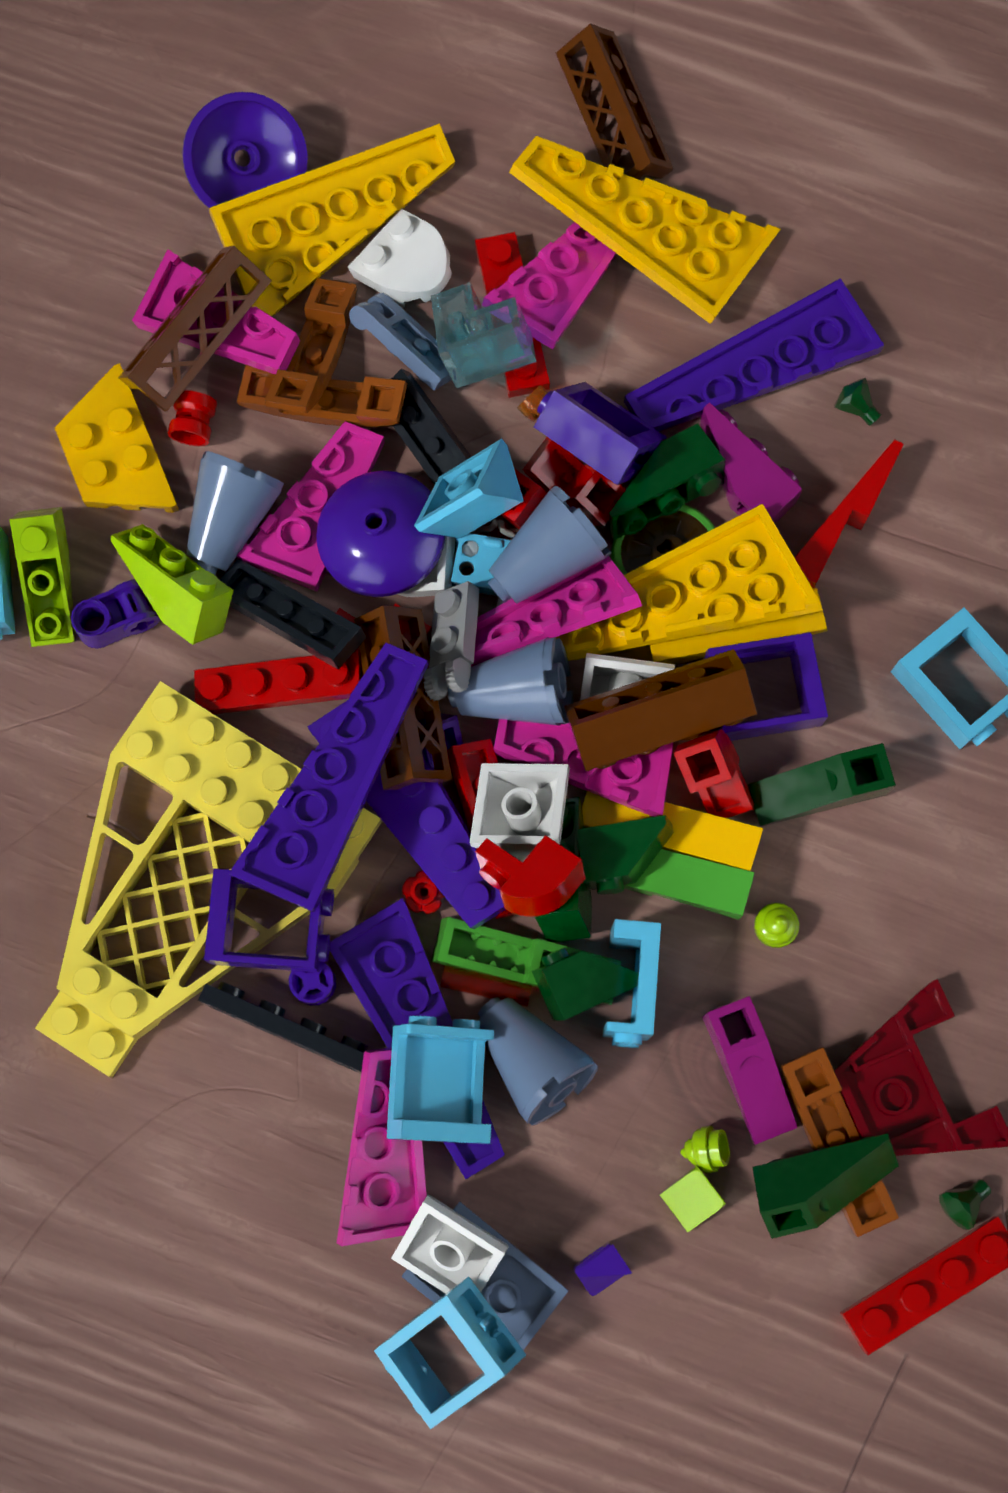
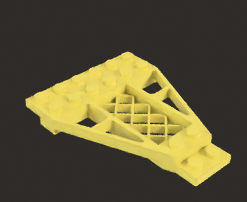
M160 681L110 753L57 984V989L60 992L35 1029L108 1077L113 1078L139 1038L158 1026L160 1021L199 994L205 984H213L234 969L235 966L217 965L191 985L184 987L205 955L208 922L200 932L197 916L209 914L210 907L206 906L196 909L192 886L211 882L213 879V873L190 878L186 856L210 851L213 869H220L216 849L240 844L243 853L247 843L249 844L260 826L265 824L278 805L277 801L285 789L291 786L301 768ZM124 766L173 796L169 807L146 841L140 845L133 844L107 827L120 770ZM189 806L199 812V814L182 817ZM362 808L329 880L327 889H334V898L337 897L359 863V856L382 823L381 818L365 808ZM210 820L233 833L236 837L214 841ZM204 821L208 843L184 848L180 826ZM172 831H174L177 850L157 854ZM108 836L132 851L133 860L92 921L86 925L85 922L104 839ZM179 858L183 880L159 885L155 863ZM149 867L152 887L133 891ZM185 888L189 910L165 916L161 893ZM237 888L236 906L248 888ZM154 895L158 917L134 922L130 900ZM122 905H124L127 924L107 929ZM298 907L267 929L235 908V918L260 933L258 937L237 952L255 954L308 916L310 911ZM191 918L195 941L171 946L167 923ZM160 925L164 948L140 953L136 930ZM129 932L133 955L109 960L105 937ZM97 943L99 945L101 961L90 954ZM189 950L177 969H175L173 953ZM165 955L170 979L146 984L142 960ZM134 962L138 985L111 967ZM163 988L158 997L148 992Z

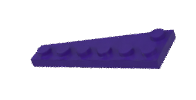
M840 278L624 396V403L630 413L659 432L701 417L703 408L709 402L717 410L724 409L874 356L882 351L884 344Z
M384 644L350 694L349 701L341 707L319 745L314 751H311L303 763L304 767L291 786L285 789L277 801L278 805L265 824L260 826L229 873L232 877L315 913L429 665L428 660L391 644Z
M349 699L307 726L319 743L329 730V725L341 707L346 705ZM422 751L425 770H434ZM379 771L366 801L470 928L476 929L505 911L500 889H496L487 883L479 873L481 869L475 853L477 849L471 847L469 843L471 833L442 783L416 782L398 790H383Z
M403 898L330 941V952L387 1048L392 1047L393 1026L409 1024V1016L436 1017V1026L452 1027V1020ZM483 1098L481 1124L491 1125L490 1144L444 1142L465 1179L505 1156Z

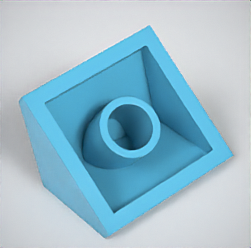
M501 438L438 478L414 525L419 532L462 538L524 501L508 446Z

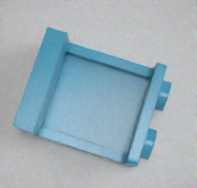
M615 919L610 930L609 948L636 950L634 971L638 973V986L633 988L631 1022H607L603 1027V1037L612 1038V1046L639 1048V1045H642V1041H648L654 1034L661 923Z
M409 1016V1024L393 1026L386 1139L490 1144L491 1125L481 1124L485 1043L488 1040H494V1030L480 1029V1021L454 1019L452 1027L436 1026L437 1018L428 1016Z

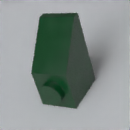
M666 815L577 829L580 859H582L586 878L583 882L591 890L597 889V893L600 895L623 892L624 885L635 884L672 836L674 833L672 823Z
M566 947L541 957L544 966L532 971L553 1021L571 1018L638 986L637 972L585 951L568 954Z

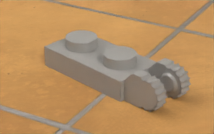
M470 581L435 594L430 664L424 673L425 681L423 682L425 692L434 701L445 698L448 686L452 692L459 693L467 690L466 688L470 684L468 680L470 679L471 664L474 663L479 588Z

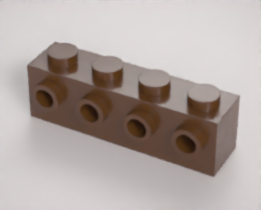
M734 649L564 706L586 771L595 768H608L619 760L637 754H649L669 743L678 740H691L700 736L702 732L723 725H736L745 718L757 714L745 667Z

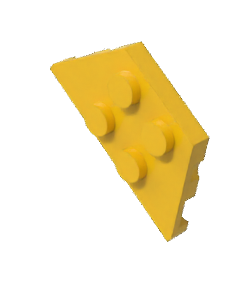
M120 363L116 364L54 427L82 500L86 507L93 508L119 506L124 510H140V507L162 508L166 512L172 513L177 512L179 507L133 393L118 378L123 369Z

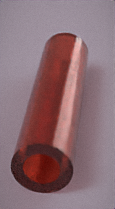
M448 965L444 967L440 987L490 999L499 997L501 1000L512 998L525 1007H528L532 985Z

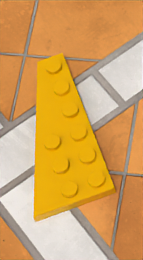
M440 124L210 207L209 213L223 247L234 245L272 280L252 305V307L256 306L272 317L315 282L316 278H320L394 217L401 208L406 207L452 169L455 159ZM239 266L234 273L243 294L247 295L256 281Z
M535 136L513 163L509 173L709 324L712 323L781 230L769 224L764 228L746 221V215L733 210L730 214L708 206L704 199L649 178H645L644 181L623 174V168L609 164L607 168L586 160L584 153Z

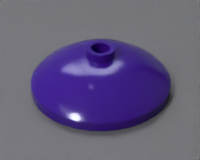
M234 92L210 101L192 119L183 142L182 158L186 178L193 192L208 208L307 172V147L299 125L283 106L273 99L257 93ZM239 150L246 152L249 157V162L245 167H241L235 162V154Z
M393 471L365 473L339 487L328 499L320 514L316 534L319 555L331 576L350 591L372 597L396 595L413 588L423 581L438 563L445 543V536L422 533L414 526L431 491L413 477ZM375 518L382 519V524L378 528H368L371 520Z

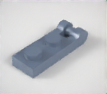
M384 293L376 294L369 298L367 302L359 303L350 310V320L355 328L359 330L367 329L386 346L390 353L397 356L432 390L435 391L453 380L462 370L464 365L388 295Z

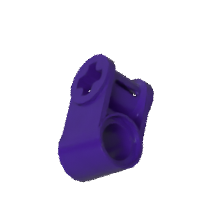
M135 579L125 581L109 591L81 601L75 606L71 614L72 626L83 644L96 649L106 647L128 636L143 633L156 626L161 620L157 613L152 611L147 597ZM132 602L135 603L138 609L137 612H134L131 606ZM93 617H102L104 619V623L99 629L95 631L84 630V626L89 619Z

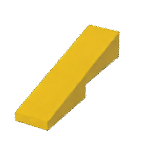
M813 588L815 594L820 600L818 589ZM819 611L650 645L653 662L677 665L704 658L709 648L809 632L814 635L826 632L828 629L824 613Z
M588 791L582 806L585 828L652 817ZM665 802L663 815H666L672 823L674 833L662 849L751 871L763 828Z

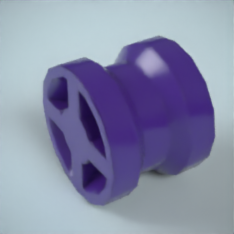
M321 961L320 973L291 971L289 987L292 994L302 1003L309 1006H320L327 1003L333 997L337 988L336 977L333 970L325 962Z

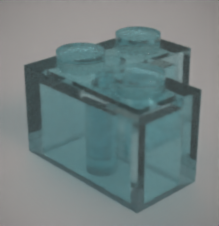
M470 282L431 296L438 353L456 389L537 362L532 333L515 297L482 308Z

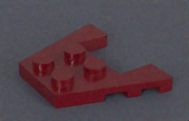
M938 979L927 983L834 1069L842 1088L840 1091L860 1138L875 1137L888 1133L896 1156L1008 1147V1128L998 1106L987 1108L956 1123L952 1122L913 1038L914 1034L955 1017Z

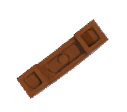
M316 278L304 306L306 321L299 336L300 343L287 370H277L265 398L266 407L307 414L317 404L330 382L345 343L351 321L349 313L355 304L356 284Z
M245 365L237 403L240 406L283 418L325 425L341 426L344 421L359 427L399 424L407 389L406 381L367 376L364 378V383L330 379L326 390L317 404L306 414L266 407L265 398L275 374Z
M823 1047L780 1065L789 1093L813 1151L861 1139L841 1096L840 1091L842 1088ZM882 1179L842 1209L856 1237H860L899 1218Z

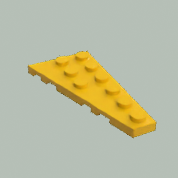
M761 504L625 574L624 577L639 596L642 604L641 607L557 636L556 639H561L568 661L586 658L587 653L601 655L823 611L820 600L764 505Z

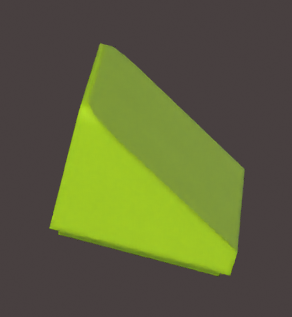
M698 1167L691 1169L660 1194V1197L687 1232L694 1229L726 1205L725 1201Z

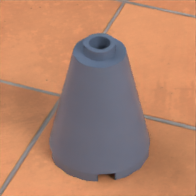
M205 451L200 461L186 555L194 558L193 561L215 575L218 568L227 571L281 494L284 483L258 470L256 472L243 466L244 464Z
M554 486L548 491L489 569L493 578L487 583L504 603L511 598L518 604L604 560L612 553L606 548L608 546L586 515L579 508L570 507L566 503V500L570 497L558 486Z
M547 637L471 666L470 679L468 680L470 684H468L467 690L455 693L448 686V697L453 708L457 707L459 713L465 716L558 726L568 724L569 721L564 706L573 703V690L567 691L566 677L571 676L564 645L560 638Z
M499 997L493 998L480 1009L478 1013L480 1029L494 1030V1040L486 1041L485 1045L521 1117L527 1123H530L531 1126L537 1125L558 1113L566 1106L563 1100L573 1090L579 1095L594 1078L598 1066L591 1056L512 998H505L503 1000Z

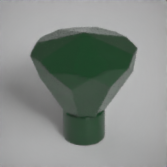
M866 378L844 386L834 404V408L860 416L868 426L872 425L882 415L872 404Z
M978 1179L969 1188L946 1190L939 1195V1202L946 1216L953 1223L964 1230L974 1228L981 1202L991 1194V1189L986 1182Z

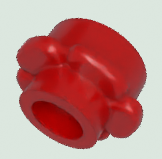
M423 870L418 871L414 877H408L403 884L402 892L406 896L405 903L411 911L431 914L442 906L441 900L444 898V895ZM426 888L428 895L421 896L420 890Z

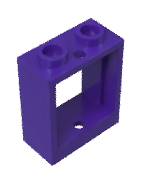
M587 382L549 391L538 406L537 412L540 416L534 425L535 429L616 485L635 478L658 445L667 439L666 436Z
M811 632L707 649L704 659L734 649L742 664L790 657L801 709L800 714L738 723L732 726L723 725L710 731L721 729L728 735L731 741L821 727L828 718Z
M213 869L204 955L206 962L211 965L320 973V962H327L329 958L330 934H323L325 916H332L334 889H327L326 887L315 913L310 911L306 957L231 952L237 888H259L232 877L229 874L231 870Z

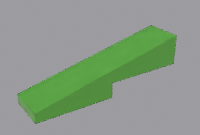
M661 849L635 884L624 885V889L651 897L652 895H657L739 920L744 914L755 872Z
M446 917L441 919L431 962L539 988L532 971L544 966L541 957L566 947L568 954L582 950L538 938L529 939L485 926L472 929L465 921ZM590 953L621 966L622 961ZM613 998L603 1002L602 1004L612 1005Z

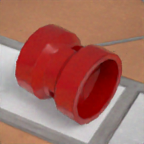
M184 390L173 404L176 416L170 421L167 434L171 439L182 444L206 446L210 443L212 430L209 426V421L215 416L217 401L207 394Z

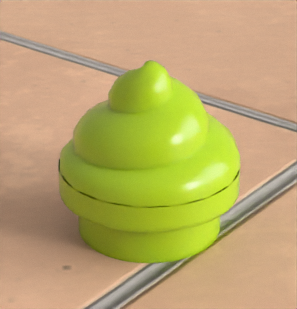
M768 904L755 917V933L758 939L766 946L772 948L785 947L795 940L799 932L800 925L797 914L791 907L785 904Z
M703 1126L695 1130L692 1138L685 1142L684 1148L680 1151L684 1158H687L691 1164L699 1167L705 1173L717 1172L719 1167L729 1164L730 1148L727 1135L723 1129L715 1130L712 1126Z

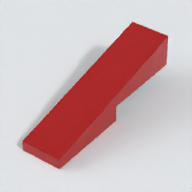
M893 440L794 557L812 589L815 588L845 524L862 530L904 443Z

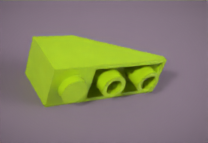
M62 507L20 511L9 520L31 646L75 642V629L71 622L73 599L69 547Z
M144 524L111 535L110 541L165 625L192 645L223 633L233 590Z

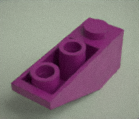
M709 402L703 408L700 426L725 459L724 484L722 486L730 508L739 516L763 504L775 524L797 503L802 491L798 478L788 468L776 465L768 457V451L761 442L755 438H747L738 429L737 422L727 411L723 409L718 411Z
M745 997L707 1012L702 1016L754 1145L796 1129L797 1125L768 1038L751 997Z

